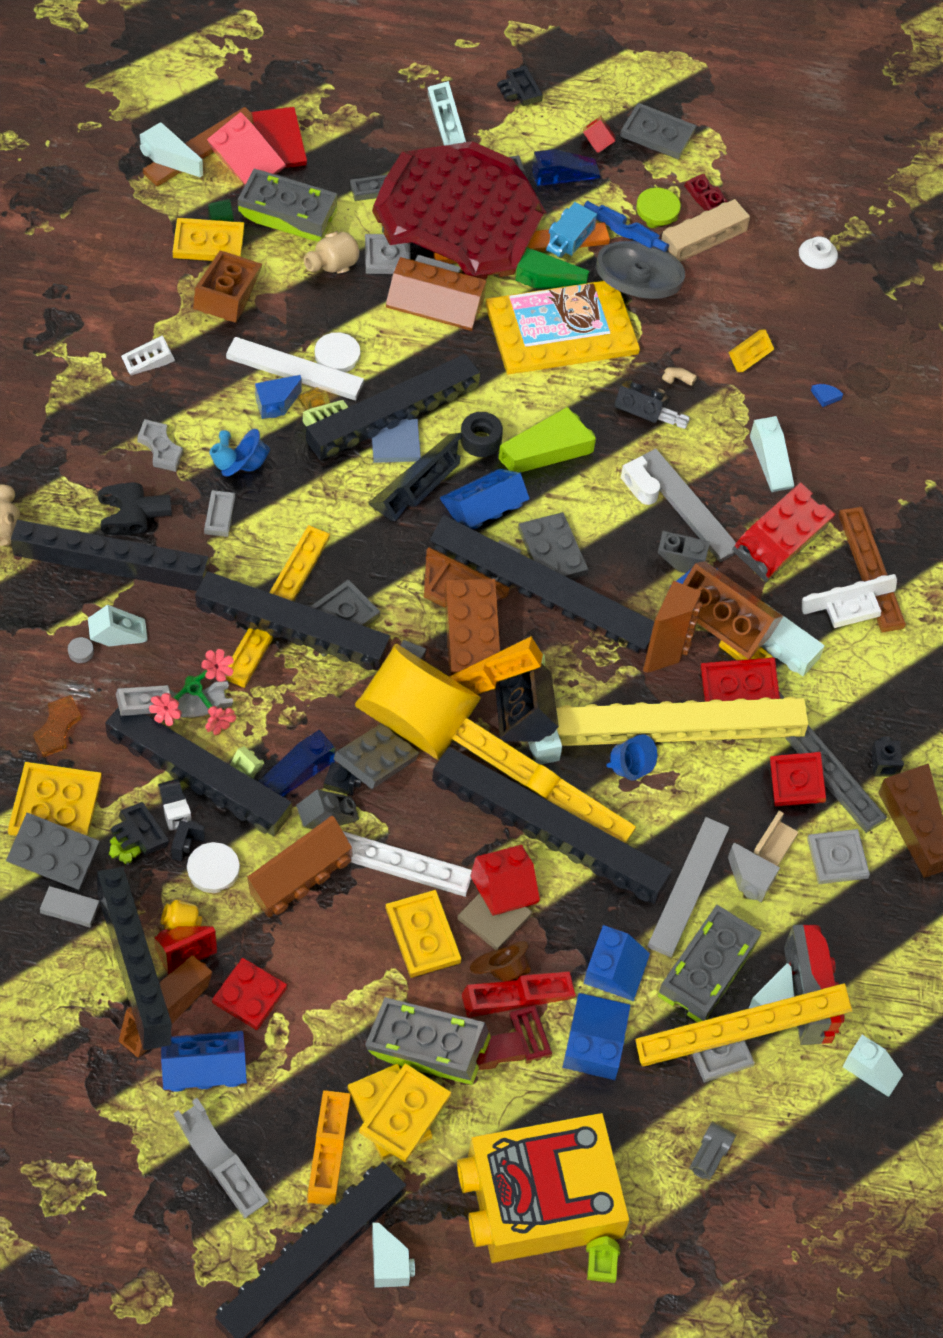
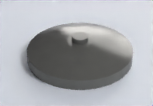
M619 241L604 246L598 253L596 270L599 276L611 287L623 293L641 298H665L676 294L683 286L685 279L684 267L676 257L667 251L663 252L654 246L648 248L636 241Z

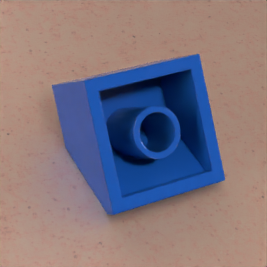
M603 925L583 984L634 1001L650 953L629 934Z

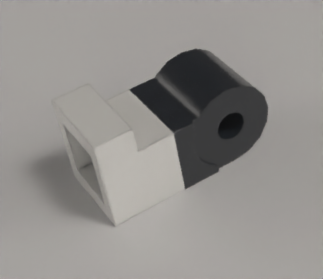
M178 778L159 783V795L169 831L178 828L179 821L173 820L183 818L181 821H191V812L182 793Z

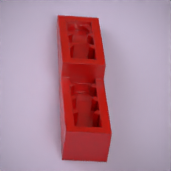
M570 972L520 976L516 981L467 985L461 994L467 1018L574 999L576 996Z

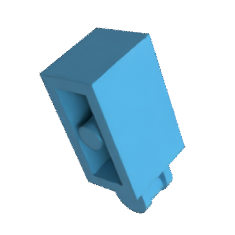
M574 202L569 209L566 208L563 211L560 220L551 225L549 229L550 242L546 250L557 255L559 258L565 253L572 256L595 229L597 213Z

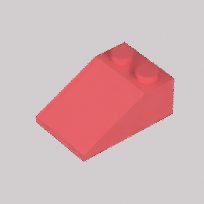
M241 112L207 139L214 153L244 185L254 168L276 175L286 167L282 159Z

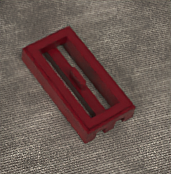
M536 1006L510 1012L509 1017L514 1031L519 1033L527 1054L524 1058L525 1063L529 1064L532 1060L539 1061L543 1057H552V1051ZM529 1013H531L542 1044V1051H539L527 1017ZM518 1016H521L525 1031L527 1033L533 1053L531 1054L528 1049L523 1031L521 1029Z

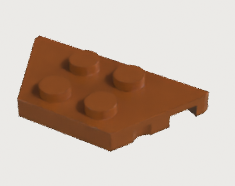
M429 547L427 549L424 598L444 608L446 580L491 579ZM495 581L496 598L499 601L508 596L510 588Z

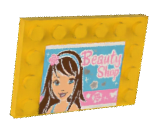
M605 281L486 299L485 305L507 375L639 354L640 348L621 293Z

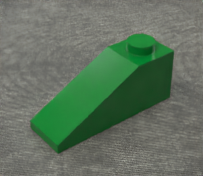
M527 248L517 265L515 281L533 288L567 287L587 284L589 270Z

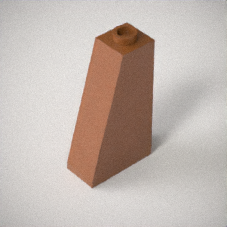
M193 955L159 983L172 1024L208 988L212 971L205 963L200 962ZM129 1007L125 1012L119 1042L139 1058L147 1050H143L131 1007Z

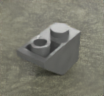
M663 531L658 554L677 571L687 573L693 568L695 563L706 561L710 541Z
M317 789L296 805L303 827L314 829L332 815L339 826L359 820L355 802L352 797Z

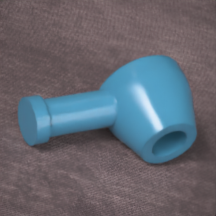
M227 430L219 432L220 443L213 445L209 452L213 463L220 470L229 468L235 462L237 456L236 452L229 447L231 433Z

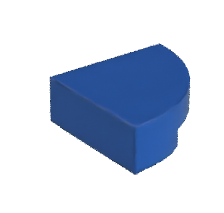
M817 384L811 388V392L822 407L842 400V392L833 386Z

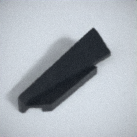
M453 433L447 435L370 500L368 504L391 521H396L408 504L410 507L417 506L460 464L461 455H457L458 441L462 439V434Z

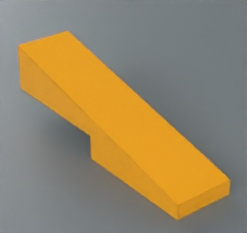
M531 636L449 677L475 694L494 689L498 681L541 667L543 654Z
M323 1090L307 1203L322 1205L336 1203L350 1093Z

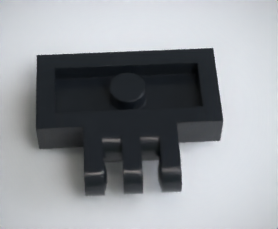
M527 66L507 70V79L497 83V87L506 102L519 99L522 106L542 101L543 94Z
M143 802L120 810L119 818L122 822L110 829L113 835H117L116 840L118 843H122L121 847L124 851L139 846L144 855H148L167 847L169 843L168 838Z

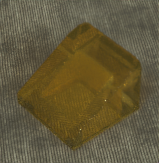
M318 387L297 396L305 410L330 404L328 394Z

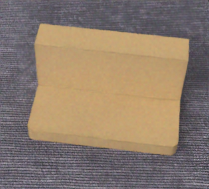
M781 811L777 813L754 850V854L776 866H779L798 835V831L781 822L784 814Z

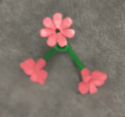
M218 649L215 653L212 650L207 651L205 654L207 660H203L201 664L202 668L206 669L204 672L195 677L192 675L187 676L185 685L173 698L169 693H164L161 697L156 695L151 698L153 704L149 706V710L151 713H157L154 720L162 723L165 719V724L171 726L174 723V718L179 719L182 714L177 709L179 706L178 700L185 693H189L194 696L197 695L209 709L208 713L211 717L205 725L207 732L212 731L214 735H219L221 728L224 730L229 728L230 723L236 720L235 711L231 708L223 710L213 706L203 694L200 682L205 677L209 680L215 677L218 682L225 681L226 676L233 674V669L228 667V665L234 662L231 656L224 658V651L222 649Z

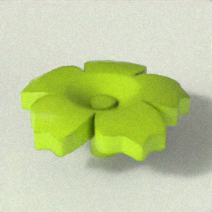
M116 837L110 840L112 845L110 846L109 855L112 858L119 856V860L127 864L131 863L132 857L140 855L139 846L124 851L121 847L122 843H118Z

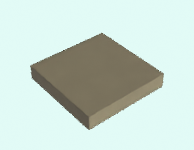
M479 893L458 915V920L492 948L498 950L531 917L532 912L528 908L523 907L493 916Z

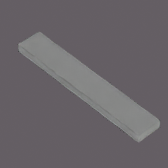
M654 449L642 455L647 461L646 471L660 483L659 491L701 540L710 541L708 549L721 563L735 555L732 548L736 542L660 452Z
M707 817L705 818L648 943V948L672 958L728 833V826Z

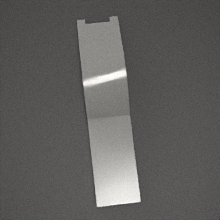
M228 681L214 682L210 687L202 690L210 703L218 709H224L233 704L232 698L226 699L224 690L228 689L229 686ZM168 685L120 688L117 689L116 697L120 715L124 716L152 714L149 710V706L153 704L151 702L152 697L156 695L161 697L162 694L169 693L173 698L177 693L170 690ZM184 694L178 700L179 706L177 709L182 712L180 717L193 718L209 714V709L197 695Z
M198 1098L192 1100L194 1105L183 1114L178 1110L173 1115L195 1153L214 1174L243 1218L246 1219L269 1201L237 1154L233 1153L222 1141L211 1124L205 1108Z

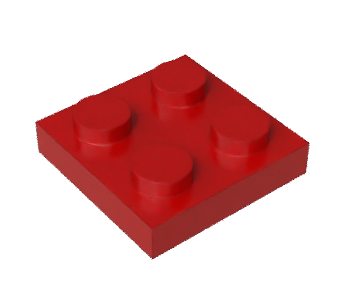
M821 752L770 756L775 806L826 802Z
M242 958L213 997L212 1004L253 1029L258 1030L287 990V984Z

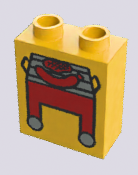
M602 1113L471 1137L468 1157L457 1159L458 1177L462 1192L476 1191L480 1211L469 1213L472 1241L475 1247L488 1245L491 1263L584 1246L592 1240L608 1236L613 1240L623 1238L629 1223V1217Z

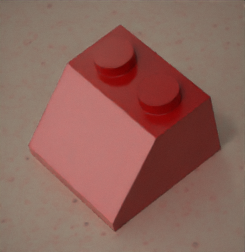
M522 844L475 858L470 877L493 916L539 903L540 898L534 864Z

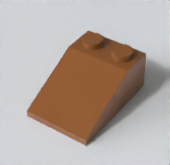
M220 250L195 287L193 309L236 323L245 309L261 271L262 264Z

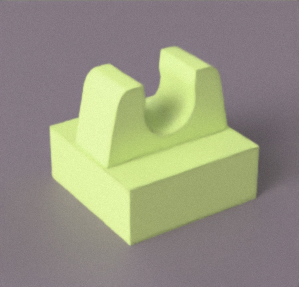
M243 746L237 750L230 765L254 779L255 775L261 770L264 761L259 760L254 756L255 752L249 751Z

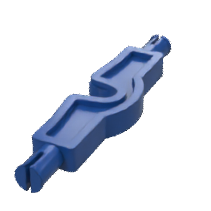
M590 201L585 202V208L597 213L596 220L602 223L605 222L616 234L633 239L648 248L654 246L663 252L668 250L669 244L660 240V235L642 224L636 222L626 225L627 219L625 215L605 205L597 206Z

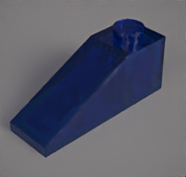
M557 149L534 151L532 171L537 186L600 178L596 160L593 158Z
M319 729L299 742L258 782L277 794L284 796L328 767L331 762L334 763L335 747Z

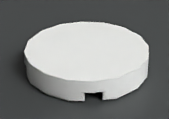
M341 332L330 333L317 341L315 360L317 364L348 372L360 360V346L348 334Z
M215 842L202 844L196 848L190 855L187 864V872L192 884L199 890L208 893H218L225 888L228 889L233 886L240 870L238 856L232 848Z

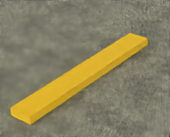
M308 525L269 593L295 601L328 543L330 533ZM249 628L232 656L234 662L228 665V667L233 669V674L226 676V681L245 688L274 637L265 631Z
M844 983L640 1037L635 1040L640 1063L644 1067L852 1012V1007Z

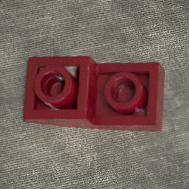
M704 173L687 180L684 184L690 195L705 211L712 210L724 202L727 203L718 186L713 188Z
M510 1032L491 1036L485 1053L480 1052L477 1057L478 1070L495 1069L500 1062L524 1060L527 1054L519 1033Z

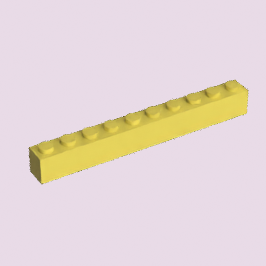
M786 697L784 699L761 698L759 700L736 699L734 701L716 699L709 702L691 700L684 703L665 701L660 704L640 702L635 705L615 703L610 706L590 704L585 707L565 705L556 708L559 725L557 731L562 746L621 744L641 734L650 736L654 742L805 736L808 726L804 698Z

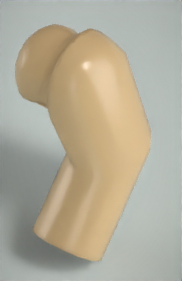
M675 367L666 368L662 376V380L670 384L673 383L674 378H677L691 386L697 379L695 374L683 368Z

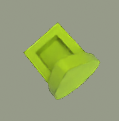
M608 1236L600 1237L586 1245V1252H589L587 1280L616 1282L617 1260L621 1249L619 1244Z

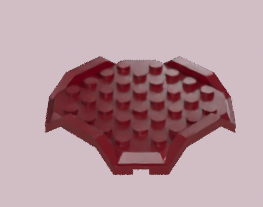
M473 141L401 152L386 176L372 209L377 222L381 223L384 228L383 234L389 245L413 242L457 262L466 275L484 280L487 279L488 275L498 274L499 277L515 274L517 265L540 222L545 220L547 214L530 182L512 158Z

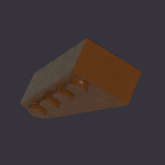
M929 763L884 778L878 794L923 877L926 878L943 872V815Z

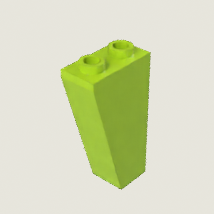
M566 407L501 444L499 460L509 471L520 473L591 454L594 452L596 438L592 430L584 426L579 416Z

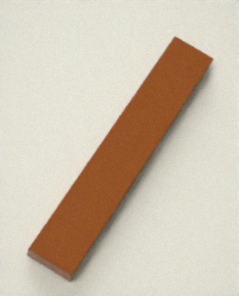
M243 107L184 144L203 159L214 152L207 141L210 136L240 112L253 124L252 113L246 107ZM155 162L143 168V174L157 187L182 172Z
M856 507L840 510L838 516L862 581L866 582L887 575L863 508ZM894 592L875 596L881 610V616L876 617L881 633L904 629L906 623Z

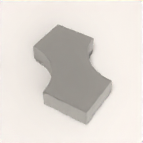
M144 419L137 437L138 443L147 446L152 451L154 467L176 472L183 455V448L170 441L167 436V424Z

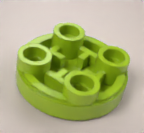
M650 188L639 195L636 210L648 227L657 228L658 226L668 225L677 221L681 204L679 198L670 190Z

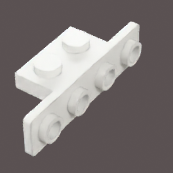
M895 574L883 575L866 582L859 581L850 586L836 587L822 593H812L802 599L803 614L827 609L834 628L880 617L881 610L875 596L894 592L896 590L897 577Z

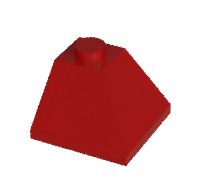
M178 926L171 930L164 929L154 937L155 949L168 975L192 955L200 961L217 953L216 930L213 926Z

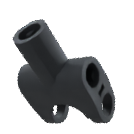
M131 482L103 487L98 492L100 503L120 509L116 514L101 520V530L108 535L141 534L147 530V518L172 516L170 494L144 497L143 486L139 483Z

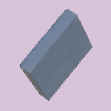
M402 419L393 429L385 427L379 430L378 435L372 438L373 463L418 461L421 458L418 419Z

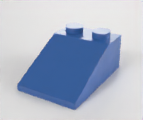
M578 993L562 1068L615 1080L619 1069L630 1005Z

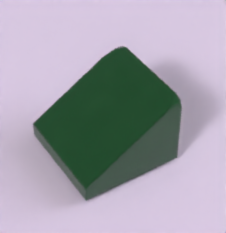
M230 199L208 204L209 220L234 222Z

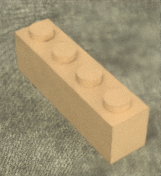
M734 199L727 203L724 202L712 210L704 211L701 215L692 219H687L679 225L667 228L663 231L661 240L669 244L667 252L681 262L746 232L750 216Z

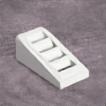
M163 335L121 356L131 376L175 361ZM153 353L154 357L150 358L149 354ZM144 356L146 361L142 362L140 357ZM136 359L138 364L133 366L131 360Z

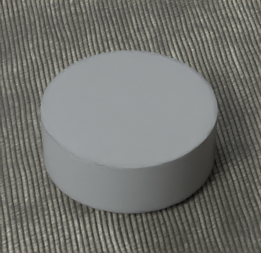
M75 638L68 645L69 657L76 663H85L93 656V645L87 638Z

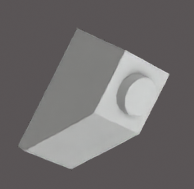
M734 843L728 860L738 890L743 892L747 898L762 903L774 883L780 867Z

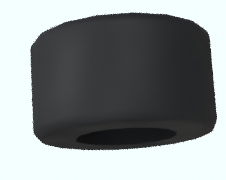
M475 412L468 415L461 424L462 439H460V443L463 449L476 457H487L496 453L502 444L503 425L500 420L488 412ZM484 432L487 433L489 436L479 437L474 433Z

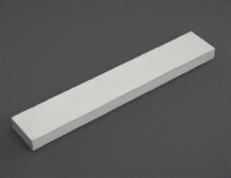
M237 337L234 338L226 353V359L284 378L301 375L303 384L355 401L364 384V378Z
M343 831L352 846V863L466 897L471 882L470 874L472 870Z

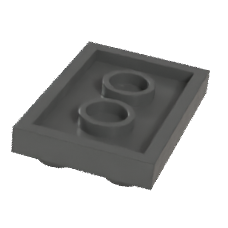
M637 103L623 126L620 137L679 160L694 135L697 125Z
M563 512L518 524L519 533L530 559L569 579L588 574L587 565Z
M349 580L310 606L311 608L365 627L380 617V611Z
M381 723L336 751L334 760L373 789L416 761L419 752Z
M26 813L6 862L80 891L101 842Z

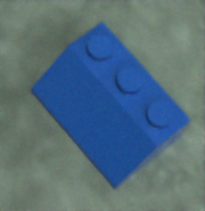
M498 469L441 496L440 499L455 521L470 529H476L483 525V521L497 519L503 515L502 512L508 509L520 508L523 502L529 500V496L521 473Z
M243 1031L171 1036V1045L161 1047L163 1090L169 1089L178 1092L193 1087L210 1089L217 1085L236 1087L241 1083H247Z

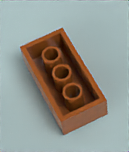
M495 579L446 580L444 597L449 676L500 652Z

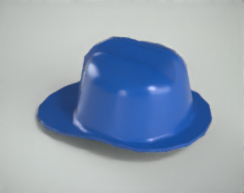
M258 429L250 430L243 437L240 444L234 450L237 454L235 462L229 468L222 470V475L226 477L233 475L239 469L247 472L254 471L263 464L270 452V448L260 439Z
M645 734L637 735L616 745L612 749L610 762L606 766L612 768L615 774L620 777H626L630 781L637 780L654 769L658 757L657 747L650 736Z

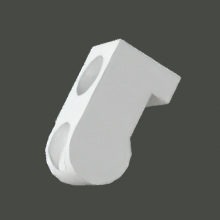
M641 456L623 465L621 479L641 503L651 505L658 499L660 483L646 471L647 461Z

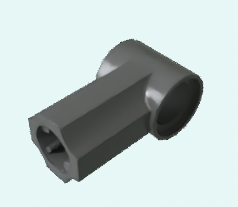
M712 1121L701 1141L702 1145L689 1167L694 1175L710 1180L718 1168L722 1157L728 1153L737 1134Z

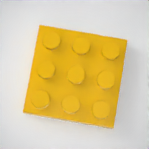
M25 762L8 826V834L17 836L26 813H30L88 836L102 781V773Z

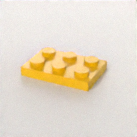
M177 218L173 258L213 261L220 250L241 257L244 223Z
M436 890L386 904L385 909L410 978L461 963V956Z
M398 1064L348 1085V1091L363 1122L399 1073L400 1068ZM430 1129L427 1130L419 1144L432 1139ZM374 1143L382 1161L394 1156Z
M404 1064L360 1127L359 1133L406 1163L451 1097V1092L409 1065Z

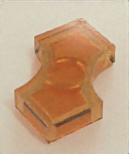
M72 695L48 703L49 717L44 726L33 733L42 757L67 749L65 742L66 734L73 724L81 720V714Z

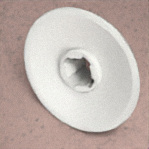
M824 237L806 240L799 248L801 260L806 265L815 269L829 268L838 259V252L835 246Z

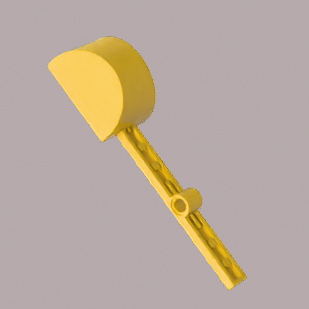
M394 644L392 651L360 699L358 698L355 707L438 761L454 740L542 798L620 841L628 842L636 830V826L570 785L548 768L531 760L469 720L468 717L481 697L402 646Z

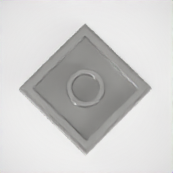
M365 234L366 274H393L400 257L410 259V243L389 245L384 234Z
M858 829L808 835L807 841L818 884L869 878L870 873Z
M745 1040L692 1054L703 1082L753 1067L755 1063Z

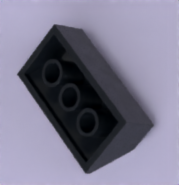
M542 663L539 668L496 682L495 692L501 740L540 742L546 736H551L556 731L559 725L552 673Z

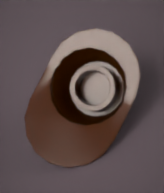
M520 941L508 947L485 953L471 963L470 971L474 974L490 972L495 978L504 982L516 980L531 971V966L525 954L528 949V943Z

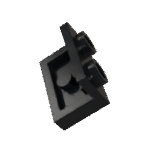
M631 379L620 386L615 407L655 423L659 419L661 410L669 404L671 396L665 394V391L660 388H649L644 386L642 381Z

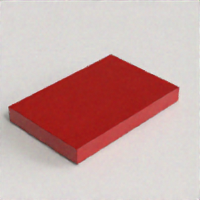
M295 107L252 112L254 127L286 165L285 168L307 165Z
M775 657L701 663L705 702L716 699L721 701H734L736 699L759 700L761 698L780 699Z

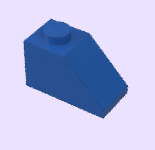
M301 375L255 383V398L262 419L276 418L286 414L302 392Z

